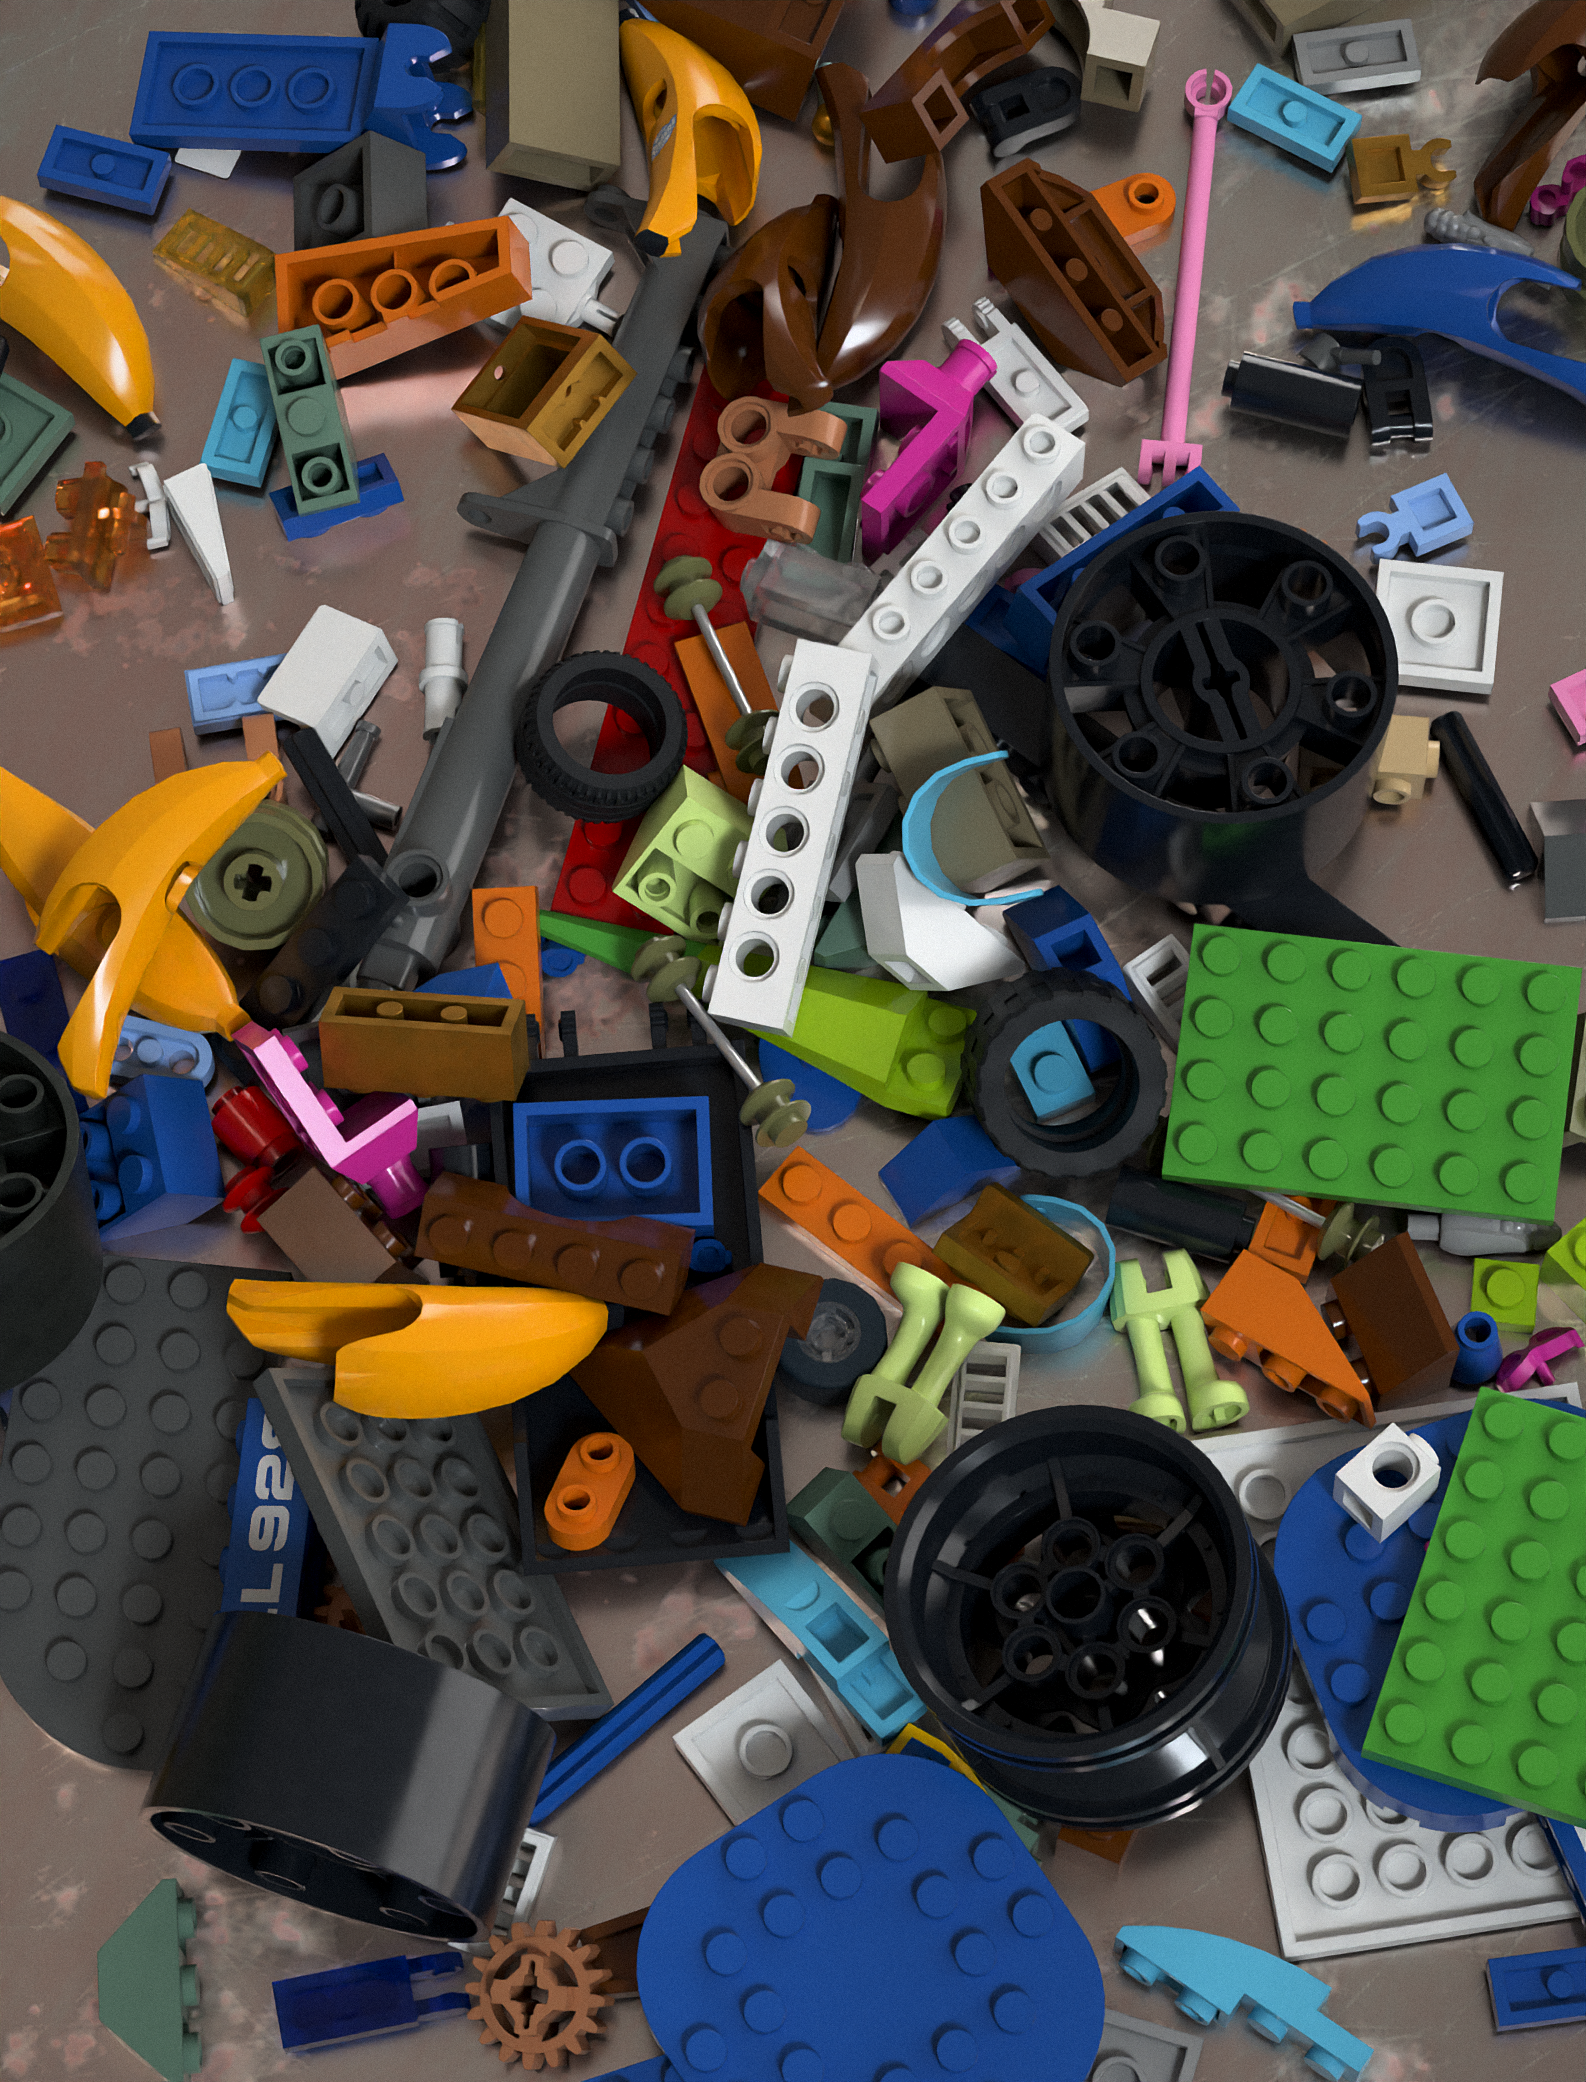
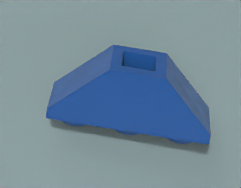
M1060 885L1044 891L1043 896L1020 902L1003 910L1002 916L1032 970H1038L1039 972L1052 970V967H1067L1068 970L1078 972L1084 970L1096 974L1099 979L1106 983L1108 981L1123 992L1128 1001H1132L1121 968L1092 915ZM1079 1019L1061 1020L1090 1074L1122 1059L1120 1049L1114 1037L1098 1023Z

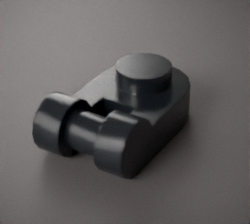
M1050 66L985 89L975 95L969 105L977 121L981 124H986L989 130L986 139L994 155L1006 157L1020 150L1025 143L1062 130L1073 124L1081 113L1082 99L1080 97L1082 86L1074 73L1062 67ZM1021 106L1025 115L1010 120L1006 112L1009 109Z
M1387 336L1375 340L1367 349L1379 350L1381 361L1378 365H1361L1360 379H1364L1362 392L1370 447L1390 446L1391 439L1408 437L1412 438L1413 443L1432 441L1433 419L1423 359L1419 350L1410 341L1401 337ZM1407 400L1409 413L1388 414L1387 402Z

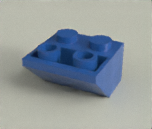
M141 1074L78 1116L101 1243L188 1224L226 1198L203 1081Z

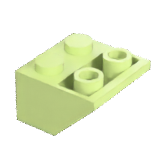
M683 764L667 788L646 811L614 880L612 892L688 940L723 947L725 941L718 940L717 937L720 915L726 902L734 904L740 880L733 878L734 857L739 842L741 840L749 841L755 817L748 816V806ZM780 827L774 836V848L777 851L788 852L786 832ZM769 886L762 892L759 901L762 899V897L766 894V892L770 889L771 886Z

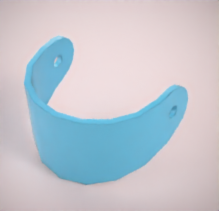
M1007 750L967 758L937 771L912 796L902 821L903 853L915 877L940 898L967 906L1011 905L1044 895L1043 889L989 899H980L965 893L943 874L932 850L930 822L939 796L954 778L973 768L1008 758Z
M1026 1194L1019 1198L1048 1220L1079 1232L1095 1249L1104 1272V1286L1098 1298L1073 1319L1049 1328L998 1326L994 1332L984 1337L987 1342L1019 1345L1023 1354H1054L1078 1345L1098 1327L1110 1301L1115 1278V1247L1105 1224L1082 1205L1054 1196Z

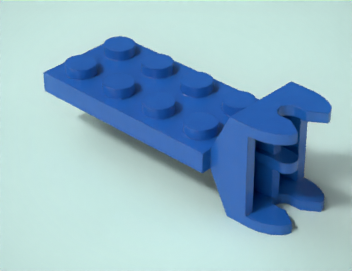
M389 23L380 41L379 38L149 31L129 136L134 144L144 147L333 153L371 130L425 153L426 170H437L457 164L466 156L468 150L464 143L451 134L432 132V125L439 119H457L475 110V104L470 93L464 88L448 82L435 81L428 62H434L452 53V47L449 39L443 32L426 25Z

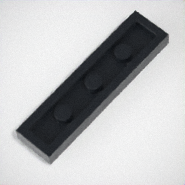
M357 855L240 1000L239 1007L250 1016L253 1022L267 1031L276 1028L282 1036V1029L311 1023L326 1005L333 988L340 987L410 901V898L371 856ZM215 1032L208 1040L211 1049L245 1087H259L262 1084L261 1080L235 1041L229 1042L218 1032Z

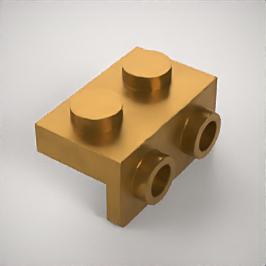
M995 1181L984 1188L968 1215L941 1234L932 1250L933 1254L948 1264L952 1273L958 1278L974 1283L1000 1302V1305L1007 1314L1015 1319L1026 1321L1034 1328L1068 1303L1094 1259V1254L1090 1249Z

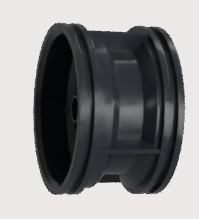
M1097 1405L1055 1406L1009 1418L984 1430L951 1453L917 1490L904 1511L895 1531L887 1558L883 1602L886 1627L898 1664L913 1690L938 1721L956 1751L970 1767L977 1779L1012 1808L1039 1821L1076 1831L1119 1832L1149 1827L1187 1813L1213 1798L1232 1783L1251 1763L1272 1732L1285 1702L1293 1663V1634L1285 1596L1267 1557L1252 1536L1249 1524L1233 1491L1221 1472L1206 1454L1172 1428L1138 1413ZM1114 1516L1141 1519L1164 1528V1530L1152 1536L1141 1533L1121 1536ZM1042 1534L1041 1562L1038 1565L1020 1561L1006 1565L1021 1548ZM1081 1548L1092 1549L1090 1556L1083 1563L1077 1566L1065 1565L1067 1558L1074 1551ZM1148 1564L1155 1566L1154 1572L1143 1582H1127L1130 1574L1136 1568ZM1211 1589L1212 1613L1209 1623L1191 1613V1609ZM1030 1593H1041L1037 1604L1031 1609L1023 1612L1014 1611L1017 1602L1023 1596ZM1155 1627L1168 1628L1165 1637L1157 1644L1151 1646L1140 1645L1143 1635L1150 1629ZM976 1641L1002 1651L1003 1663L986 1688L982 1684L977 1666ZM1042 1655L1053 1656L1050 1665L1044 1671L1038 1674H1026L1027 1666L1033 1659ZM1104 1672L1116 1673L1114 1682L1107 1689L1100 1692L1088 1691L1091 1682L1098 1675ZM1163 1697H1167L1161 1703L1158 1704L1160 1699H1162ZM1070 1721L1076 1733L1055 1732L1053 1730L1062 1723Z

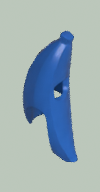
M1466 243L1417 244L1372 256L1332 280L1311 302L1295 301L1293 304V317L1297 330L1323 329L1416 337L1427 332L1436 333L1459 343L1470 354L1521 372L1569 395L1586 407L1585 362L1517 344L1503 334L1497 321V306L1502 295L1511 286L1521 282H1535L1581 291V279L1548 262L1518 252L1490 246Z

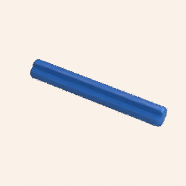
M706 1633L699 1634L551 1761L528 1826L536 1827L719 1669L725 1662V1654L715 1640Z

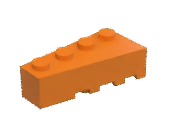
M508 215L274 255L278 334L319 324L337 380L533 299L529 242Z

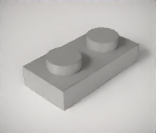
M1411 18L1293 34L1291 48L1299 84L1321 95L1420 82L1422 69Z

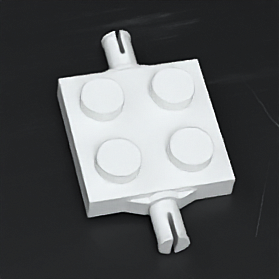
M510 197L498 217L508 215L529 242L533 299L481 321L506 335L510 333L523 315L574 328L579 327L585 321L609 334L612 338L615 337L625 314L619 313L597 301L599 285L615 262L613 252ZM449 221L445 226L453 225L454 223Z

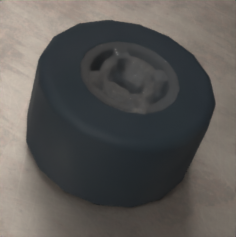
M837 1278L824 1279L806 1340L802 1341L786 1337L776 1368L784 1386L805 1401L823 1406L847 1404L858 1377L865 1374L871 1375L888 1349L886 1319L875 1298L857 1284ZM826 1330L825 1333L821 1334L819 1338H817L821 1332Z

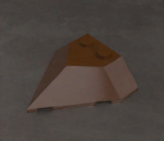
M766 1263L752 1265L685 1290L670 1316L638 1308L624 1313L623 1327L606 1331L591 1353L569 1370L568 1374L619 1435L631 1445L634 1453L684 1512L746 1527L765 1468L764 1462L751 1450V1446L786 1337L802 1341L806 1340L824 1279L819 1275Z

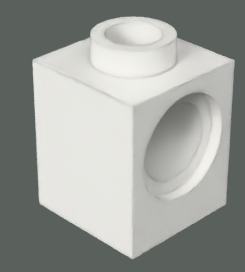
M1391 1423L1335 1474L1333 1499L1381 1543L1437 1493L1441 1467L1437 1465L1439 1459L1432 1447L1423 1438L1414 1433L1407 1436L1396 1424ZM1384 1470H1395L1403 1474L1408 1482L1398 1488H1388L1381 1485L1374 1476Z

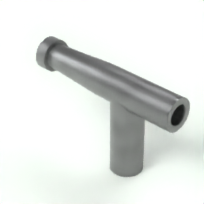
M359 720L355 728L356 734L337 767L368 820L395 830L401 819L403 808L354 789L373 741H377L381 733V729L375 724ZM317 808L311 822L317 827L322 839H330L333 833Z

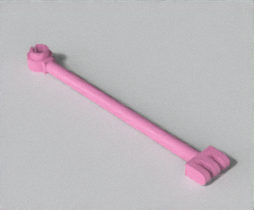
M1206 68L1192 74L1185 85L1184 105L1186 111L1194 120L1160 441L1142 439L1137 483L1142 485H1149L1153 476L1152 463L1164 464L1162 487H1168L1174 483L1176 465L1188 466L1185 475L1199 465L1201 466L1203 445L1185 443L1217 122L1228 112L1233 88L1230 79L1216 69L1210 97L1214 98L1218 102L1217 104L1203 105L1197 102L1200 98L1206 96Z

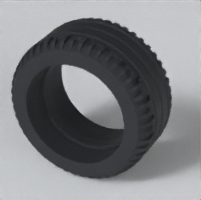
M599 650L584 651L582 654L577 653L566 657L550 667L538 679L522 710L516 729V751L521 771L527 783L532 785L531 789L538 794V797L541 800L545 799L546 804L549 807L552 806L555 811L564 812V816L573 817L577 821L583 819L585 823L593 822L594 824L601 822L604 824L619 823L622 820L626 821L634 818L650 808L670 784L682 764L688 742L687 719L682 708V702L678 698L676 691L672 690V685L665 680L663 675L659 676L655 668L652 669L646 662L644 664L639 662L640 659L636 657L632 658L628 654L623 656L620 655V652H610L609 650H604L603 652ZM588 700L605 702L618 707L630 715L642 729L649 745L650 762L636 771L625 774H604L582 766L567 754L558 741L553 726V713L568 704Z

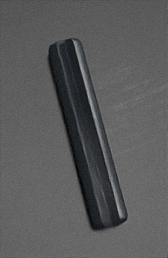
M1451 711L1437 717L1431 722L1430 735L1434 741H1440V754L1505 877L1510 881H1516L1532 874L1537 870L1538 857L1462 714L1457 711Z
M310 727L291 735L283 743V750L348 861L351 863L357 855L371 856L383 869L389 854L316 730Z

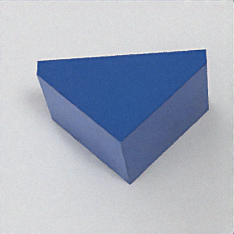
M973 1114L932 1121L878 1172V1177L909 1229L983 1190L991 1182H998L1021 1168L1016 1165L1015 1161L1008 1156L1004 1157L995 1148L990 1137L986 1135L977 1117Z

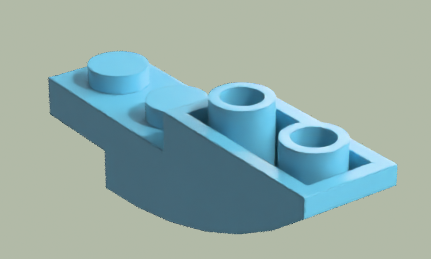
M790 1539V1553L713 1560L714 1565L797 1659L800 1657L805 1659L882 1748L899 1735L908 1723H914L928 1711L902 1672L895 1654L890 1649L889 1639L842 1588Z
M1123 1925L1115 1937L1113 1951L1122 1956L1118 1961L1119 1966L1130 1976L1147 1986H1152L1156 1980L1177 1994L1178 1997L1174 2001L1176 2006L1186 2015L1203 2025L1208 2026L1213 2019L1226 2028L1241 2006L1250 2013L1246 2020L1254 2029L1277 2043H1280L1286 2037L1307 2052L1303 2060L1308 2066L1332 2082H1338L1341 2076L1349 2082H1356L1372 2057L1374 2049L1320 2013L1329 1998L1332 1988L1301 1968L1266 1951L1230 1938L1196 1930L1166 1926Z

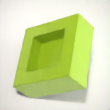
M1475 1258L1472 1265L1469 1313L1473 1311L1487 1313L1496 1322L1498 1331L1533 1334L1536 1321L1540 1265Z

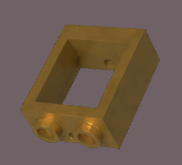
M523 315L454 403L451 410L488 448L565 469L638 373L601 334ZM501 366L503 370L502 376L496 379L494 375L495 369Z

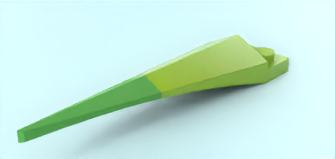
M539 909L540 934L542 937L591 956L631 974V967L639 947L647 940L663 935ZM684 939L686 951L683 957L695 956L702 963L701 973L690 990L696 999H702L707 971L711 964L719 966L723 947ZM749 952L744 960L745 974L750 977L764 975L772 967L774 957ZM809 965L792 1038L744 1027L741 1028L791 1053L886 1108L934 1121L949 1118L963 1087L964 1077L960 1069V1055L964 1051V1036L968 1025L973 1023L977 1013L975 1010L928 998V990H910L904 984ZM703 1002L704 1009L708 1011L710 1003Z

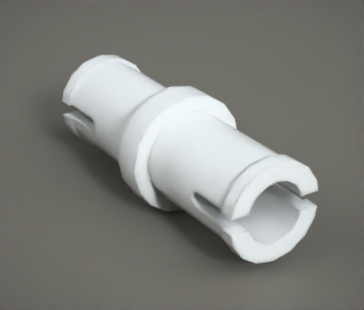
M452 618L432 619L424 626L426 635L425 669L419 674V690L425 694L423 739L425 741L429 740V744L432 745L436 742L446 716L455 719L462 702V695L468 689V673L462 669L464 625L462 623L458 624V620Z

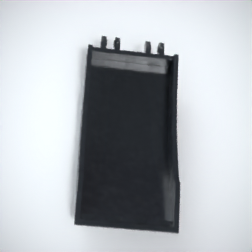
M697 999L704 1008L703 1000ZM663 1002L649 1003L652 1049L579 1056L575 1010L561 1011L558 1028L560 1041L563 1042L564 1057L539 1059L538 1044L541 1042L539 1022L536 1021L535 1014H526L529 1067L516 1101L502 1100L489 1103L495 1183L506 1185L510 1194L516 1199L513 1103L709 1096L714 1237H695L694 1243L702 1239H714L721 1242L726 1251L732 1252L733 1271L726 1272L724 1276L758 1263H764L752 1126H745L739 1119V1113L745 1099L749 1095V1089L715 1044H707L705 1030L689 1009H686L688 1029L692 1033L693 1046L667 1048L666 1033L669 1031L667 1011L663 1007ZM744 1039L731 1040V1045L746 1063ZM688 1272L685 1290L718 1278L698 1277ZM503 1277V1287L532 1288L533 1286L532 1283ZM624 1305V1313L637 1309ZM568 1372L555 1383L511 1403L513 1447L525 1577L790 1553L775 1377L773 1378L751 1446V1450L764 1462L765 1468L746 1527L684 1512L634 1453L635 1480L609 1536L598 1546L582 1551L564 1549L551 1540L546 1527L545 1503L572 1446L579 1439L596 1432H610L617 1435L619 1433ZM574 1506V1507H572V1508H570V1509H571V1510H581V1509H583V1507H581V1506Z

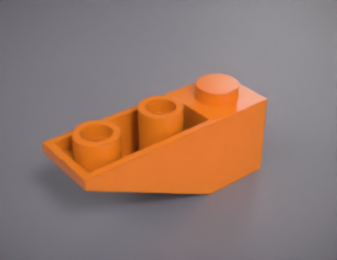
M1243 1249L1200 1309L1209 1336V1343L1218 1352L1231 1360L1240 1361L1244 1357L1262 1367L1263 1374L1283 1390L1294 1392L1296 1388H1299L1315 1397L1318 1406L1332 1418L1342 1423H1349L1353 1419L1372 1429L1376 1423V1418L1370 1396L1300 1281Z

